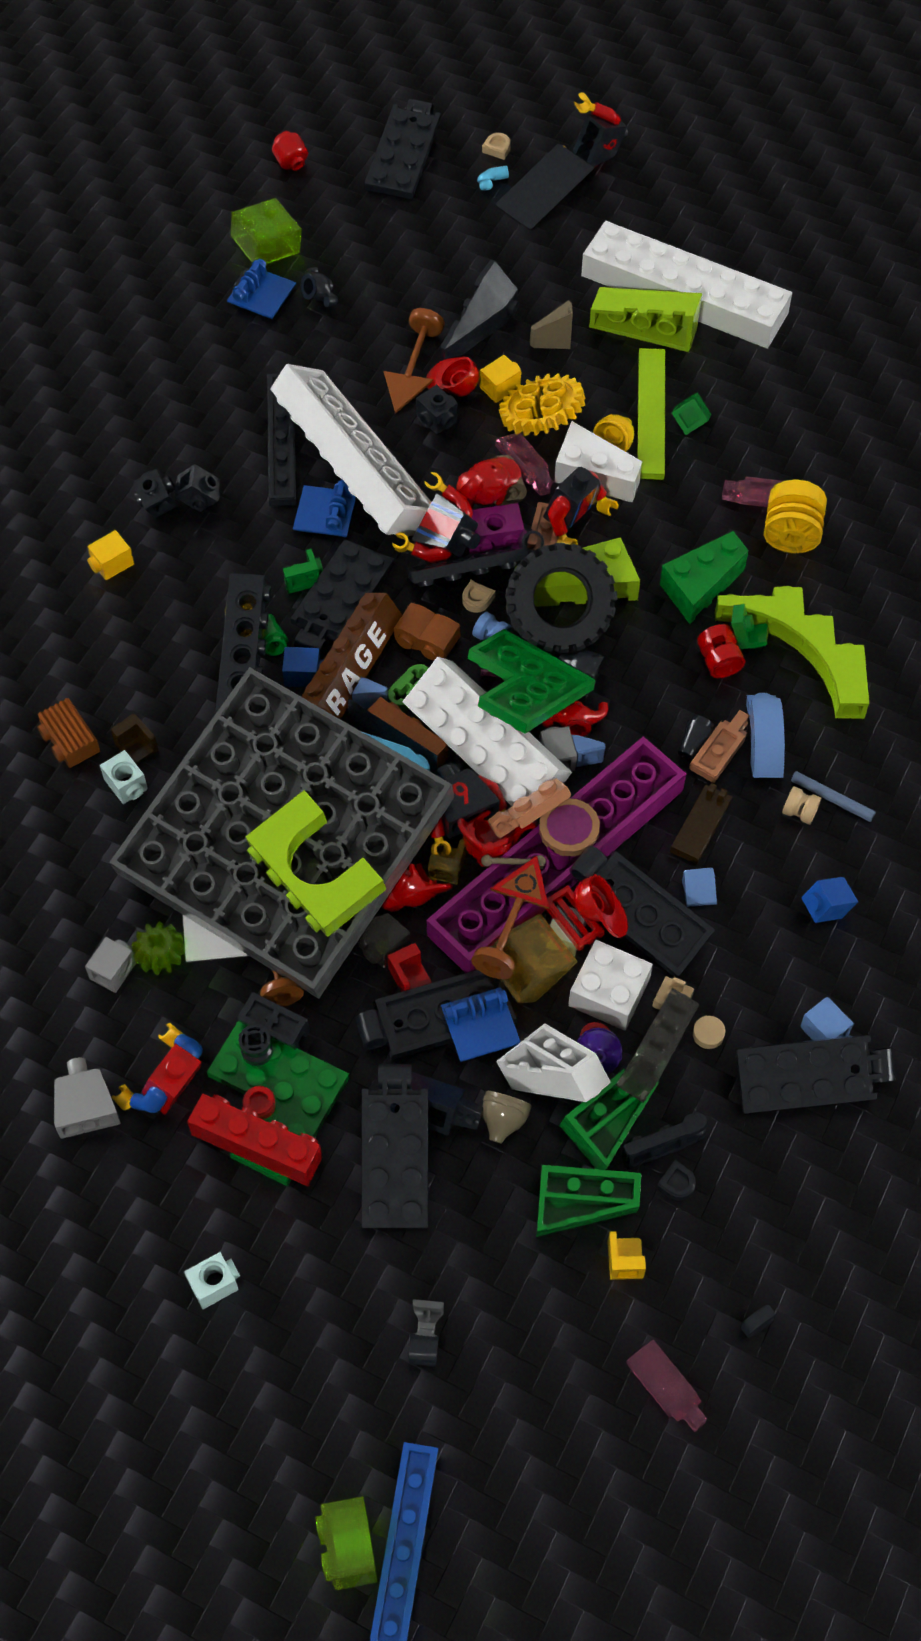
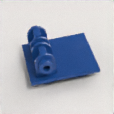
M263 259L254 260L250 269L240 279V283L234 287L227 302L273 319L297 283L267 272V264Z
M344 480L338 481L334 485V489L304 485L293 530L347 537L356 497L349 492V487Z
M501 987L441 1005L460 1062L516 1046L521 1042L506 1003L508 1002L507 994Z

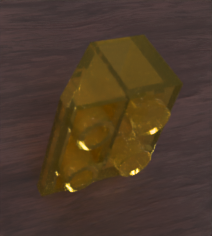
M538 914L511 930L503 951L514 960L515 970L511 978L501 979V981L518 1003L536 1002L578 961L544 917ZM499 939L491 947L496 948Z

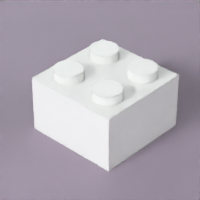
M595 939L570 990L568 1006L626 1031L648 985L653 964Z

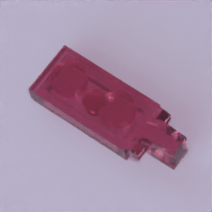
M521 433L498 438L495 446L502 455L511 456L519 465L522 479L527 484H532L533 489L540 496L549 494L553 484L552 479L549 477V466Z
M745 477V480H738V482L725 480L722 499L745 505L768 507L770 490L776 484L783 481Z
M654 1340L650 1341L627 1360L626 1363L670 1418L673 1417L677 1422L683 1418L694 1432L706 1423L707 1418L698 1408L702 1401L697 1396V1392Z

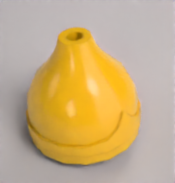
M610 414L602 418L593 430L595 435L625 452L631 447L634 439L632 421L622 415Z

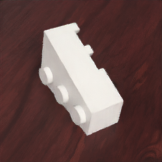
M571 421L556 460L555 482L561 484L578 467H583L593 471L598 476L607 492L606 496L633 502L640 483L642 461Z
M545 1023L496 1061L511 1089L587 1102L591 1098L596 1097L602 1089L611 1083L596 1053Z

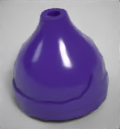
M592 1028L586 1030L577 1040V1043L596 1053L607 1075L618 1067L622 1059V1046L620 1040L613 1032L605 1028Z

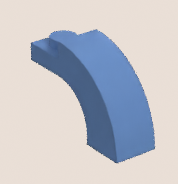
M768 693L747 695L746 707L748 715H750L751 726L750 765L753 777L783 778L785 740L781 699L776 698V695Z

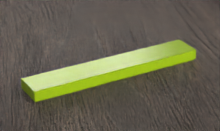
M639 348L637 459L642 461L640 479L664 480L665 349Z

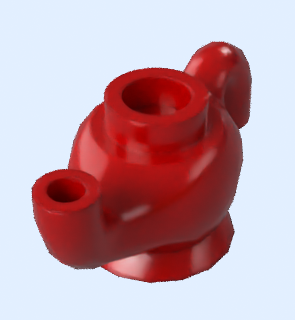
M575 701L544 721L542 726L550 727L553 725V722H559L562 727L569 726L571 735L583 737L590 733L591 725L601 721L607 715L609 710L608 703H599L598 710L593 711L583 705L582 702Z

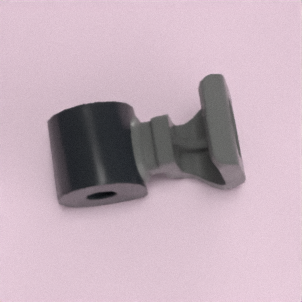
M413 1299V1309L419 1322L417 1333L410 1335L409 1364L436 1367L439 1337L434 1332L437 1321L444 1313V1302Z

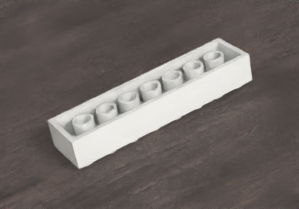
M608 221L603 223L583 253L581 276L611 288L702 293L698 322L767 349L789 313L793 292Z
M286 364L270 388L277 397V402L290 413L292 421L303 429L305 437L315 444L319 449L321 457L331 464L334 468V473L344 480L349 487V492L360 500L364 505L363 509L377 521L378 527L383 533L396 535V533L400 532L406 534L407 537L414 536L432 502L323 370Z

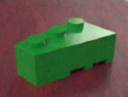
M639 1058L610 1080L611 1083L602 1089L596 1097L591 1098L587 1102H582L567 1114L559 1125L595 1169H607L659 1084Z
M542 1165L536 1237L636 1213L640 1207L641 1173Z

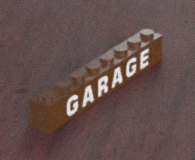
M387 593L364 594L301 696L340 720L348 708V699L352 700V693L361 677H367L393 634L395 625L402 617V613Z

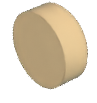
M704 1016L696 1021L693 1029V1038L700 1047L714 1049L723 1042L725 1026L721 1020L714 1016Z

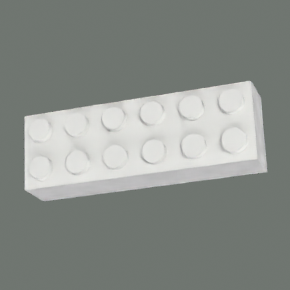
M437 657L403 700V703L477 774L497 783L505 800L511 806L519 798L529 796L537 791L538 787L545 781L557 778L564 783L572 774L530 732L524 734L521 731L515 730L509 724L479 708V697L486 692L451 660Z

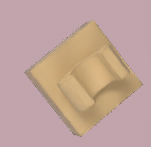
M666 976L653 1001L652 1007L681 1019L693 995L694 988L685 985V981L676 977L671 979Z

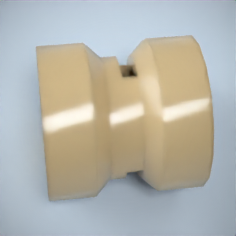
M793 786L782 813L790 817L794 815L800 817L801 822L810 825L822 798L814 794L806 795L802 789Z

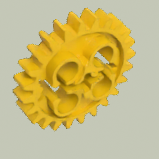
M557 373L553 378H550V375L547 374L543 379H540L539 376H536L535 381L527 379L525 385H516L517 390H509L510 396H503L504 402L499 403V413L504 427H507L509 432L514 430L517 435L523 431L524 436L534 432V435L537 436L540 431L548 434L550 428L559 430L558 425H568V419H576L575 413H582L581 407L585 406L584 400L586 398L581 383L577 382L575 377L569 379V375H565L561 378L560 374Z

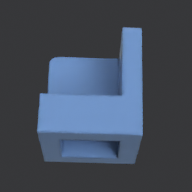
M826 997L804 1014L800 1027L812 1040L847 1037L854 1023L830 998Z

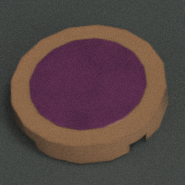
M568 798L540 817L539 834L543 844L547 848L549 846L553 849L554 853L561 856L574 857L581 855L589 845L592 846L599 838L600 821L596 811L589 804L578 799Z

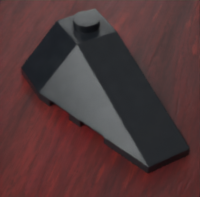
M490 260L478 276L474 284L478 289L472 300L469 298L465 300L461 320L454 321L440 347V361L460 357L505 325L508 319L517 313L520 304L517 301L518 289L495 261Z

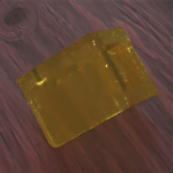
M462 839L459 841L458 849L451 847L449 855H446L445 846H437L438 855L431 854L428 863V877L430 879L458 885L466 856V847Z

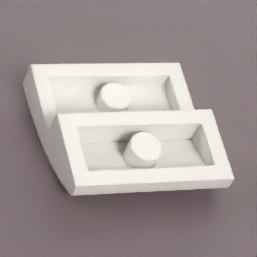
M183 915L186 962L249 956Z

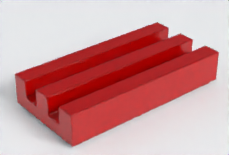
M567 885L547 898L549 909L546 910L576 949L580 951L587 943L590 945L594 942L595 938L604 936L605 931L597 921L587 920L581 916L592 929L590 933L587 931L575 913L562 899V897L566 896L576 909L574 892ZM554 902L559 906L562 912L566 915V917L570 920L573 926L581 934L582 938L579 937L576 931L572 928V926L568 923L565 917L557 909V907L554 905Z

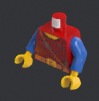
M167 1023L166 1026L169 1027L168 1032L163 1036L159 1034L158 1037L170 1046L171 1049L151 1074L141 1094H134L124 1084L119 1086L121 1093L111 1098L122 1110L132 1107L133 1109L150 1113L160 1111L166 1115L201 1068L202 1062L199 1058L203 1053L202 1046L194 1039L183 1034L171 1023Z

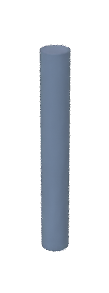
M797 771L791 779V782L871 822L876 813L874 810Z

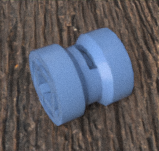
M486 611L475 623L472 635L479 640H486L503 629L511 632L512 626L505 621H497L493 614Z

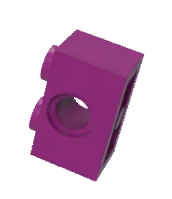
M518 503L473 510L472 519L478 523L475 533L480 535V543L475 549L469 548V553L473 554L515 544L519 545L518 537L525 529Z

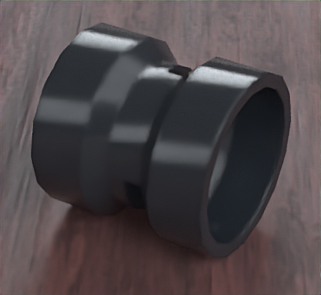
M253 1024L241 1031L238 1041L245 1062L252 1066H260L267 1063L273 1054L268 1030L261 1025Z

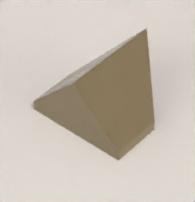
M569 300L531 327L530 345L533 348L570 349L573 310L572 303Z

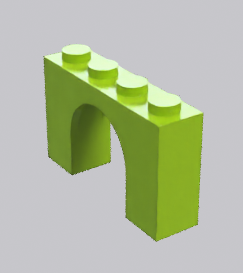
M303 790L245 836L250 845L247 852L257 864L262 861L269 868L266 874L277 887L282 884L287 889L288 893L285 896L294 908L299 909L302 907L308 914L305 920L316 933L322 930L329 937L382 894L386 887L383 879L364 858H361L338 878L325 884H309L293 874L292 859L297 848L328 823L321 808Z

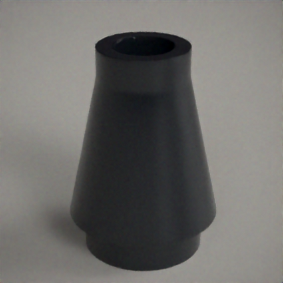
M694 715L692 719L687 721L678 754L687 760H693L712 734L714 724L705 717Z

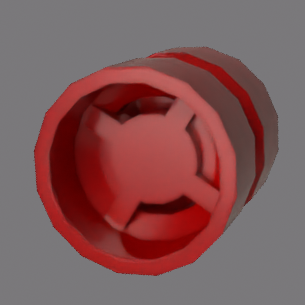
M714 625L704 630L698 636V646L705 657L706 665L712 677H729L744 667L745 658L740 647L737 645V640L729 625Z

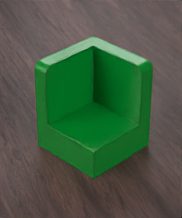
M698 392L675 406L672 411V415L685 435L709 421L711 417L709 409Z

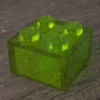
M276 198L232 212L231 237L251 262L263 259L268 264L300 253L302 229Z
M364 1497L321 1504L322 1515L315 1516L320 1543L321 1545H327L328 1552L321 1553L326 1582L332 1581L335 1590L377 1583Z

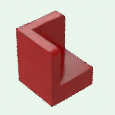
M416 943L387 955L388 969L401 992L431 983V979L421 963V952Z

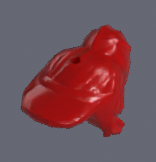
M496 457L476 463L469 471L462 473L458 477L456 489L467 497L472 510L474 504L488 505L497 501L496 505H501L505 500L509 487L515 485L522 474L519 465L514 460L507 457Z
M490 810L481 813L468 822L460 818L457 820V823L463 835L464 846L467 852L477 859V863L481 867H486L481 863V858L484 855L488 854L492 858H500L518 843L519 838L526 830L536 828L538 820L536 819L523 829L518 826L500 839L494 834L488 820H484L485 817L490 815Z
M412 863L409 865V870H405L381 907L390 912L399 911L404 906L417 907L425 904L437 894L453 889V885L451 883L437 884L435 880L432 881L430 877H427L422 864H417L415 868V864Z

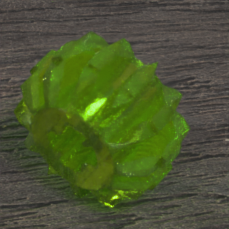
M160 921L156 928L146 924V932L137 931V941L132 942L135 962L141 964L145 972L153 968L157 976L162 968L171 973V964L180 965L182 961L180 955L185 954L182 934L176 932L172 924L164 928L163 923Z

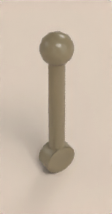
M487 854L481 858V863L486 867L492 864L524 865L531 859L492 858V856ZM538 855L539 866L542 869L545 866L546 860L543 856Z

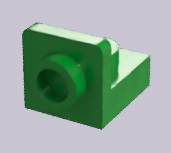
M312 549L306 550V563L294 564L291 567L283 568L288 594L311 588L318 579L319 574L322 573L321 560L319 557H314Z
M745 604L734 605L731 625L740 649L766 646L769 633L768 624L754 625L753 616L747 614Z

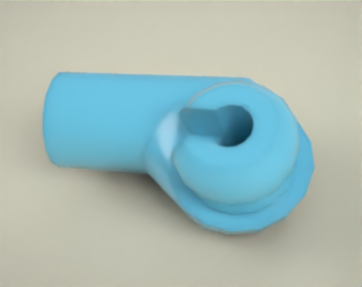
M507 165L489 168L480 174L477 180L480 183V189L482 191L490 190L493 187L492 181L509 178Z

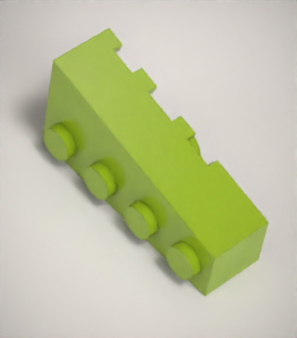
M599 287L591 307L589 327L689 352L697 331L702 293Z
M621 537L582 548L595 553V557L600 561L603 560L608 568L606 569L615 581L613 585L614 590L617 591V598H627L628 601L638 600L640 579ZM554 572L545 576L538 583L534 593L535 607L560 605V602L570 601L575 602V604H586L587 592L583 583L576 576L567 572Z

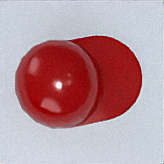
M469 357L442 360L427 374L426 378L433 379V382L427 388L430 389L437 384L443 391H447L455 397L466 396L476 388L479 382V369Z
M596 874L580 881L574 891V904L579 914L587 920L601 921L606 930L616 938L625 936L628 931L627 916L607 881Z

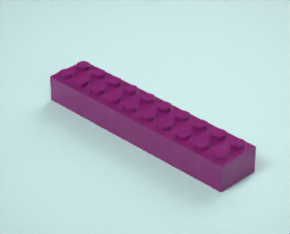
M644 736L570 798L589 804L597 813L600 821L599 838L592 846L608 857L612 851H615L683 792L686 773ZM539 825L500 857L532 859L538 855L543 856L546 862L545 866L540 870L547 898L567 885L572 888L579 882L569 870L580 855L574 857L561 856L554 853V850L549 846L547 848L540 837ZM492 864L427 919V936L465 973L477 970L471 961L476 949L480 947L496 948L515 902V898L491 891L490 888L523 865ZM523 901L506 944L546 909Z

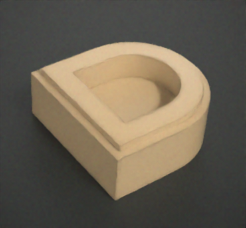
M503 133L489 135L482 145V153L505 160L510 151V138Z
M470 580L462 594L463 605L471 612L486 610L495 598V590L473 580Z

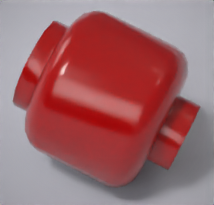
M289 131L282 132L275 137L272 152L279 165L286 170L302 168L308 157V149L297 133Z

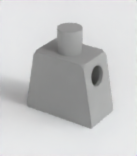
M79 1057L69 1060L67 1062L69 1075L55 1079L54 1124L60 1138L121 1124L100 1069L88 1070L85 1058Z

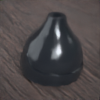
M581 650L570 654L561 653L559 660L595 679L605 656L597 652Z

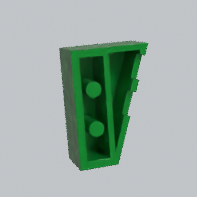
M732 531L663 564L660 586L688 623L691 624L696 619V615L705 607L707 608L712 603V600L745 570L749 550L735 532Z

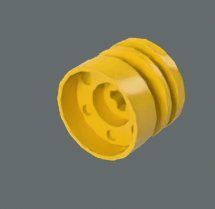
M787 480L776 484L770 490L763 534L766 542L778 550L789 553H803L815 549L821 543L827 504L825 492L818 485L803 480Z

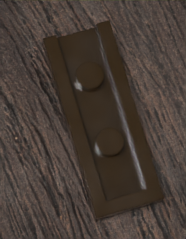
M712 783L710 786H704L671 846V853L694 864H698L731 804L732 796L727 795L728 790L722 788L719 791L717 790V785Z

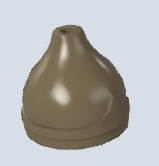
M486 1091L482 1107L483 1118L489 1131V1140L502 1144L510 1134L519 1130L525 1124L530 1115L532 1105L512 1096L494 1091Z

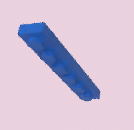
M404 1442L370 1641H407L437 1463V1447Z

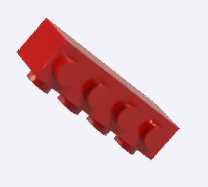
M202 1093L187 1121L192 1136L306 1186H309L322 1160L320 1144H318L314 1137L306 1133H301L300 1135L292 1133L281 1122L275 1120L267 1122L260 1119L259 1115L249 1108L237 1109L231 1106L228 1100L219 1095L210 1097Z

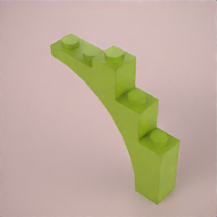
M774 587L772 596L718 595L715 621L732 622L733 606L745 604L747 614L753 616L754 625L768 624L770 634L779 637L797 649L814 666L824 680L832 698L835 718L865 719L869 706V693L864 645H854L852 643L835 644L833 616H823L820 614L804 615L802 587Z

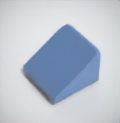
M361 677L352 693V700L363 708H370L380 697L388 702V688L367 678Z
M572 735L577 753L576 767L602 763L604 761L605 744L603 742L579 735Z
M714 869L685 870L683 872L682 884L686 907L717 904Z

